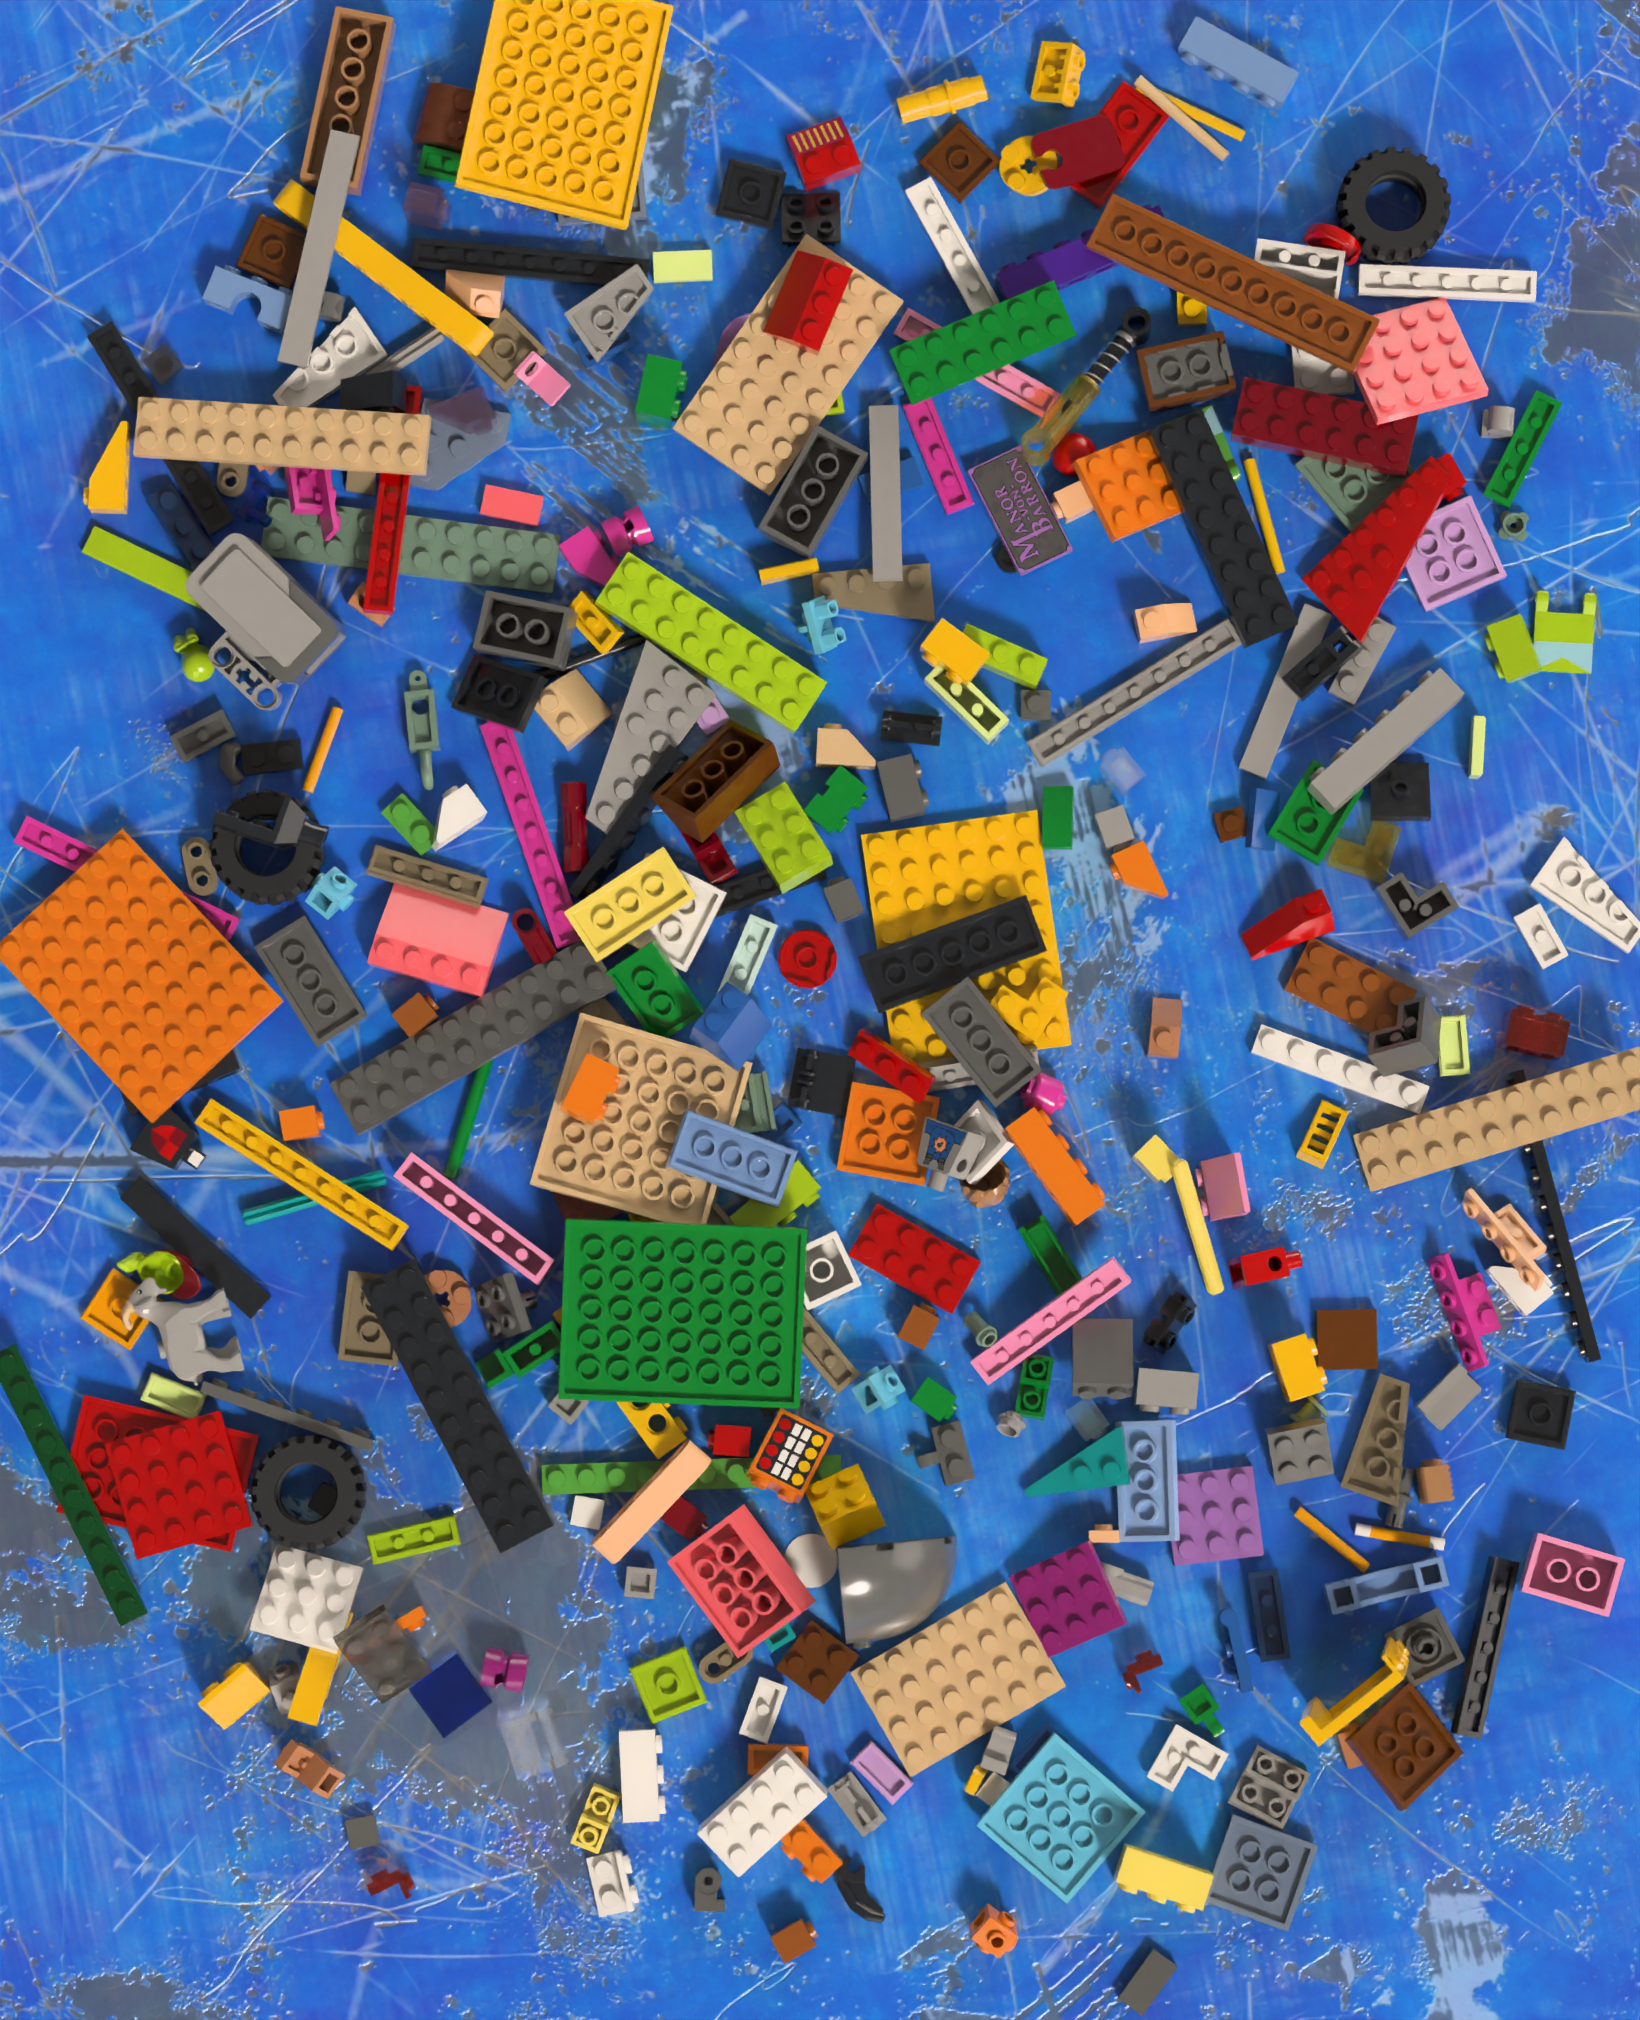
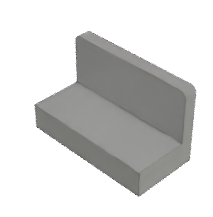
M1460 1363L1456 1364L1415 1405L1438 1430H1443L1481 1391V1387L1467 1374L1468 1371Z

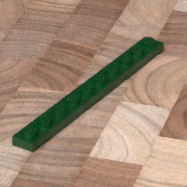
M17 1344L0 1351V1383L120 1626H124L146 1615L149 1611Z

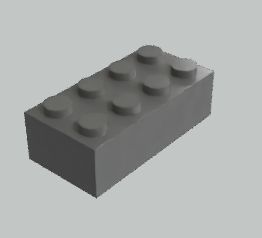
M815 425L758 527L759 534L805 559L813 558L866 464L868 453Z

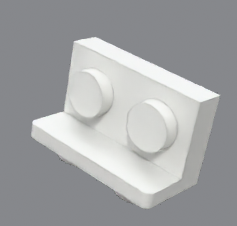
M621 1849L587 1857L586 1860L599 1918L621 1912L634 1911V1903H638L639 1898L636 1885L630 1886L628 1874L632 1873L629 1855L623 1856Z

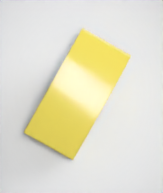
M594 1783L571 1844L599 1854L622 1793Z

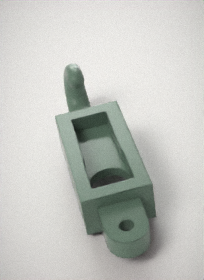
M415 670L409 676L410 691L404 692L409 749L411 754L419 753L422 783L426 790H431L434 787L432 751L441 750L434 689H428L426 674L421 670ZM427 700L429 703L428 712L423 715L416 714L412 706L415 701Z

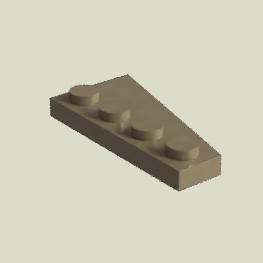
M930 563L903 565V581L873 582V568L812 574L814 598L824 595L825 599L836 600L839 609L858 610L872 614L897 616L898 618L935 623Z
M1380 1373L1340 1487L1398 1507L1410 1392L1409 1383Z

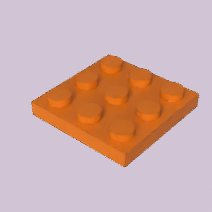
M1149 430L1077 459L1072 463L1111 543L1183 513L1147 435Z
M852 1082L836 1170L925 1186L928 1168L918 1165L917 1157L925 1118L937 1119L940 1097L926 1095L923 1101L917 1103L900 1090Z

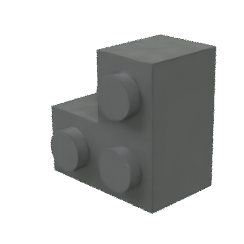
M1402 872L1374 890L1375 895L1404 941L1459 908L1444 882L1417 897Z
M1426 996L1399 1002L1397 1025L1370 1032L1367 1056L1383 1077L1437 1063L1442 1017Z

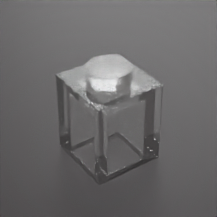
M1113 747L1100 758L1103 761L1099 766L1100 771L1120 796L1145 776L1143 770L1124 747L1118 751Z

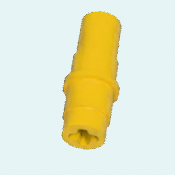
M982 75L970 78L965 77L948 82V79L943 80L944 84L896 98L903 124L952 112L953 115L957 113L956 110L974 106L976 103L988 100Z

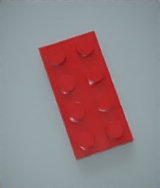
M878 1203L848 1254L854 1260L950 1314L955 1310L981 1263L979 1260Z

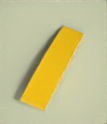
M350 1612L337 1654L310 1647L287 1716L289 1719L317 1727L354 1613Z

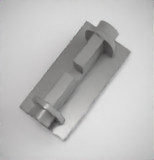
M852 1771L827 1788L862 1837L873 1832L880 1824L887 1820Z

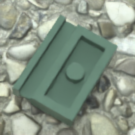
M767 1071L749 1074L735 1122V1128L754 1135L767 1131H777Z

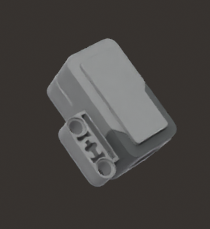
M233 533L228 535L186 580L185 586L188 594L226 630L209 650L210 662L259 709L271 711L278 708L282 702V693L279 690L282 683L293 686H300L306 683L344 643L347 637L345 627L256 541L242 534ZM222 648H228L231 652V659L226 664H221L217 658V654ZM251 661H256L268 673V678ZM242 670L251 671L249 677L259 685L254 688L248 682H240L242 679L240 672ZM265 689H271L274 693V700L269 705H264L260 701V694Z

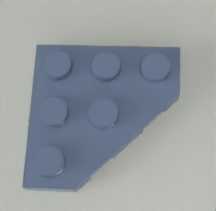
M424 398L421 415H430L432 417L426 476L411 475L410 486L439 491L451 480L473 468L494 451L501 449L507 444L512 415L510 413Z

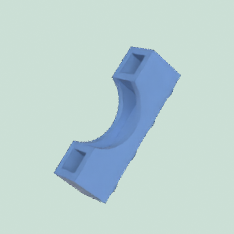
M1435 1556L1322 1585L1329 1614L1331 1615L1402 1596L1450 1586L1442 1556Z

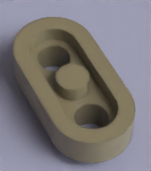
M219 463L217 487L225 497L233 499L245 493L248 485L250 465ZM230 477L237 479L236 484L232 487L226 485V481Z
M200 837L191 838L185 842L182 848L188 885L196 895L201 897L210 896L217 890L219 879L210 859L212 853L209 849V843ZM194 847H201L202 853L199 857L192 856V849ZM203 875L207 876V884L199 886L198 878Z
M724 1642L703 1657L699 1664V1674L707 1683H720L751 1660L754 1650L752 1648L738 1659L728 1644ZM715 1662L719 1665L720 1670L717 1674L709 1672L708 1666L710 1663Z

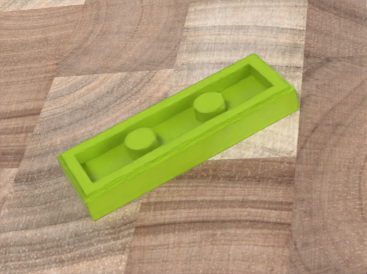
M455 1515L367 1535L373 1565L462 1544Z

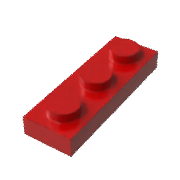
M867 1028L859 1030L848 1052L849 1056L917 1103L924 1100L936 1077Z

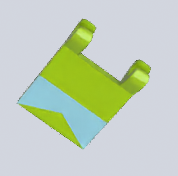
M1541 590L1536 592L1533 645L1543 672L1592 674L1596 594H1584L1582 597V614L1547 612L1549 592Z

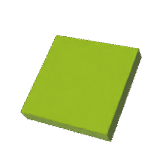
M686 1646L629 1668L651 1724L708 1702Z

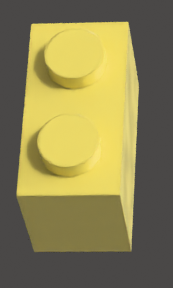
M1156 1134L1132 1157V1160L1155 1184L1160 1180L1166 1183L1173 1177L1170 1165L1173 1161L1179 1159Z

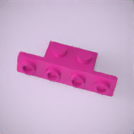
M284 467L291 514L319 515L323 541H330L340 529L341 524L340 515L336 513V489L332 486V470Z
M1446 1252L1429 1258L1427 1262L1430 1267V1274L1435 1281L1441 1304L1447 1314L1451 1331L1455 1336L1461 1353V1359L1467 1371L1470 1372L1488 1366L1489 1363L1479 1337L1502 1328L1482 1273L1480 1272L1458 1280L1449 1253Z

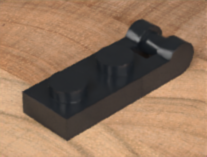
M1344 625L1336 629L1281 678L1282 682L1301 702L1363 650L1364 646L1358 640L1354 641L1349 636L1350 631ZM1340 643L1345 648L1341 653L1334 648Z

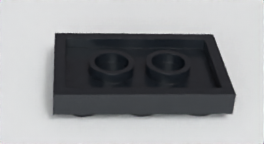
M474 654L451 708L457 712L524 733L547 679L539 674Z

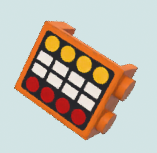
M780 1408L746 1477L751 1479L750 1483L757 1488L763 1490L769 1488L776 1492L777 1497L787 1503H793L794 1501L799 1504L834 1434Z

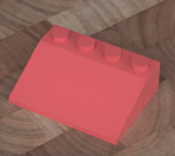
M394 883L377 928L367 963L374 967L479 998L483 997L486 993L509 913L482 905L480 908H476Z
M745 1504L667 1561L738 1659L815 1602V1599Z

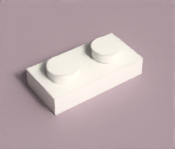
M1540 903L1512 918L1541 970L1568 956L1565 947Z
M760 1676L739 1734L767 1744L788 1686Z

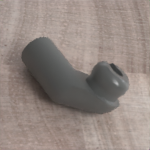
M230 741L229 743H224L220 748L218 765L235 787L245 777L235 765L236 757L241 753V746L237 741Z

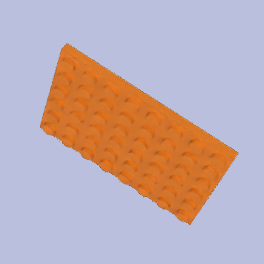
M123 828L0 941V961L152 1124L284 1002Z

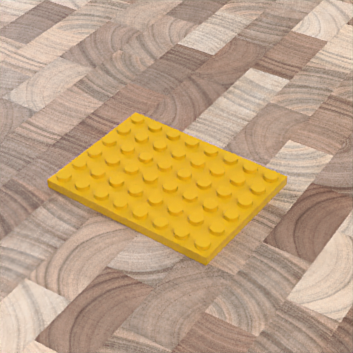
M493 0L454 187L626 231L674 6L653 0Z
M1037 810L861 835L877 950L1026 895L1047 952L971 979V981L989 1004L1002 984L1027 1001L1043 977H1046L1063 989ZM955 986L886 1011L891 1046L917 1064L923 1061L954 1057L921 1013ZM1065 1000L1036 1043L1007 1025L1023 1046L1036 1044L1037 1050L1072 1045Z

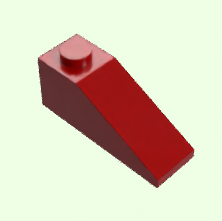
M1322 889L1294 898L1241 934L1251 961L1335 931L1332 910Z

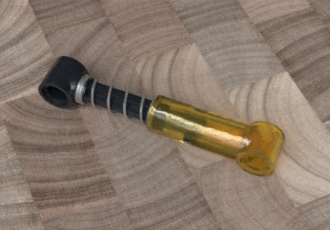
M1133 307L1123 314L1122 323L1115 333V339L1106 344V350L1098 354L1097 361L1090 363V369L1087 372L1078 373L1037 424L1024 433L1021 449L1022 457L1026 463L1032 466H1040L1049 460L1052 450L1100 394L1099 384H1104V378L1109 373L1112 374L1111 370L1117 363L1121 364L1120 359L1125 353L1129 354L1128 350L1137 345L1144 344L1151 335V317L1145 309ZM1132 323H1140L1144 327L1139 330L1131 329L1129 325H1131ZM1039 443L1043 445V448L1039 451H1033L1029 446Z

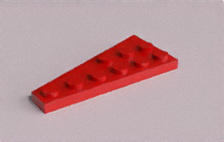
M1432 456L1301 579L1361 644H1363L1367 637L1371 624L1378 617L1380 608L1387 595L1391 593L1412 555L1415 544L1419 537H1422L1431 515L1436 511L1453 480Z

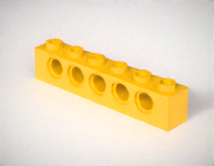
M562 1307L552 1314L560 1326L562 1322ZM616 1401L658 1460L688 1439L684 1433L689 1429L679 1416L673 1419L667 1410L671 1406L670 1404L647 1403L644 1407L638 1408L632 1402ZM656 1414H661L666 1419V1427L660 1432L653 1431L649 1425L650 1418Z

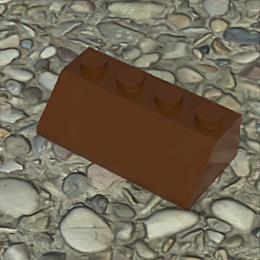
M730 719L652 795V799L682 832L703 843L781 766L774 743Z

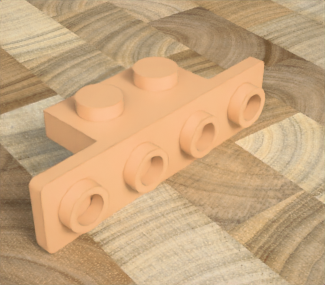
M1472 1188L1466 1190L1462 1201L1466 1215L1478 1223L1484 1236L1488 1240H1492L1500 1249L1504 1260L1516 1268L1521 1280L1525 1284L1530 1285L1534 1291L1539 1290L1544 1281L1545 1274L1533 1260L1545 1253L1547 1249L1545 1244L1511 1204L1493 1213Z

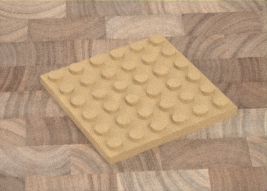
M580 1013L529 1185L656 1222L706 1224L717 1186L668 1168L666 1163L686 1109L727 1125L735 1126L752 1063L746 1061L739 1072H737L703 1048ZM586 1053L618 1067L617 1077L622 1078L615 1094L608 1093L604 1101L609 1106L602 1121L596 1119L593 1126L560 1112V1107Z

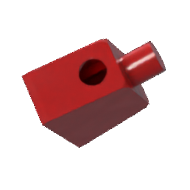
M1279 1247L1227 1260L1233 1289L1290 1276L1289 1270L1302 1267L1299 1251L1295 1250L1285 1253L1284 1248ZM1268 1261L1271 1263V1269L1268 1266Z

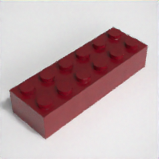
M1244 377L1230 441L1404 478L1407 472L1419 414L1376 425L1367 404L1364 402Z

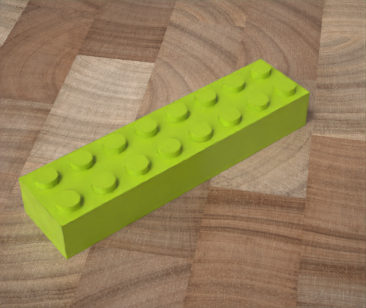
M627 552L594 605L792 735L796 732L828 683L630 552Z

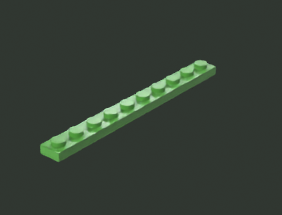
M824 1455L809 1485L842 1471L841 1455ZM754 1458L712 1459L706 1470L687 1490L757 1488L750 1483L751 1479L746 1477ZM666 1461L542 1465V1495L637 1492Z

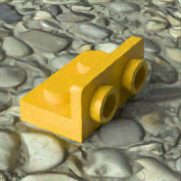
M1042 41L1030 98L1039 102L1062 103L1067 108H1074L1075 100L1080 92L1079 80L1081 71L1085 67L1084 51L1074 43Z

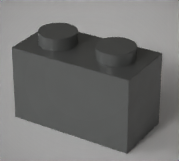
M912 754L877 762L890 823L925 815V807L930 806L926 788L920 790L918 778L923 777L919 760L913 761Z

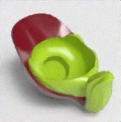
M160 1249L148 1255L142 1252H134L117 1263V1267L125 1272L137 1270L142 1281L148 1277L154 1278L159 1287L167 1288L168 1291L163 1293V1295L178 1299H190L201 1289L200 1278L193 1270L191 1260L177 1251Z

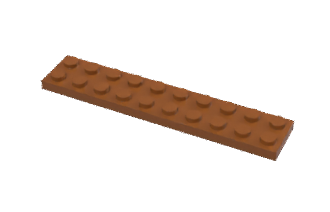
M1112 194L1086 245L1087 249L1353 375L1380 323V319L1115 194Z

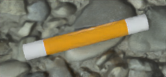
M1360 1523L1355 1525L1354 1535L1444 1550V1538Z

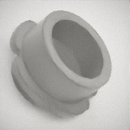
M1007 1411L1006 1413L999 1414L997 1417V1430L1005 1436L1018 1437L1022 1429L1024 1430L1026 1427L1025 1422L1022 1421V1416L1017 1412Z

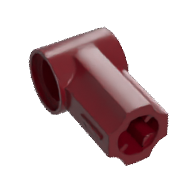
M523 908L514 913L512 926L535 966L553 958V955L558 952L535 912ZM522 915L533 917L534 925L530 930L524 931L519 929L517 922Z

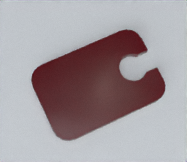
M1096 115L1038 133L1030 142V149L1034 159L1042 157L1048 151L1056 152L1061 158V166L1059 168H1048L1039 172L1044 185L1052 190H1058L1116 172L1125 163V156L1113 124L1104 115Z

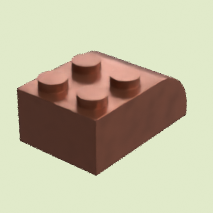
M428 83L412 143L461 153L474 91L444 83Z

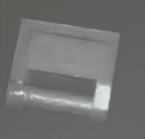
M551 1706L499 1723L517 1781L570 1764L567 1755H563L551 1718L554 1715ZM540 1720L552 1760L547 1762L543 1761L531 1722Z

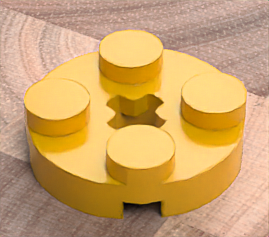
M1024 136L1015 139L1005 146L1001 152L1002 157L999 164L1001 177L1010 189L1023 196H1037L1047 191L1049 188L1044 185L1039 172L1048 168H1059V159L1056 152L1048 151L1042 157L1034 159L1030 149V142L1034 136ZM1027 159L1037 162V166L1032 168V173L1022 169V165L1025 164Z

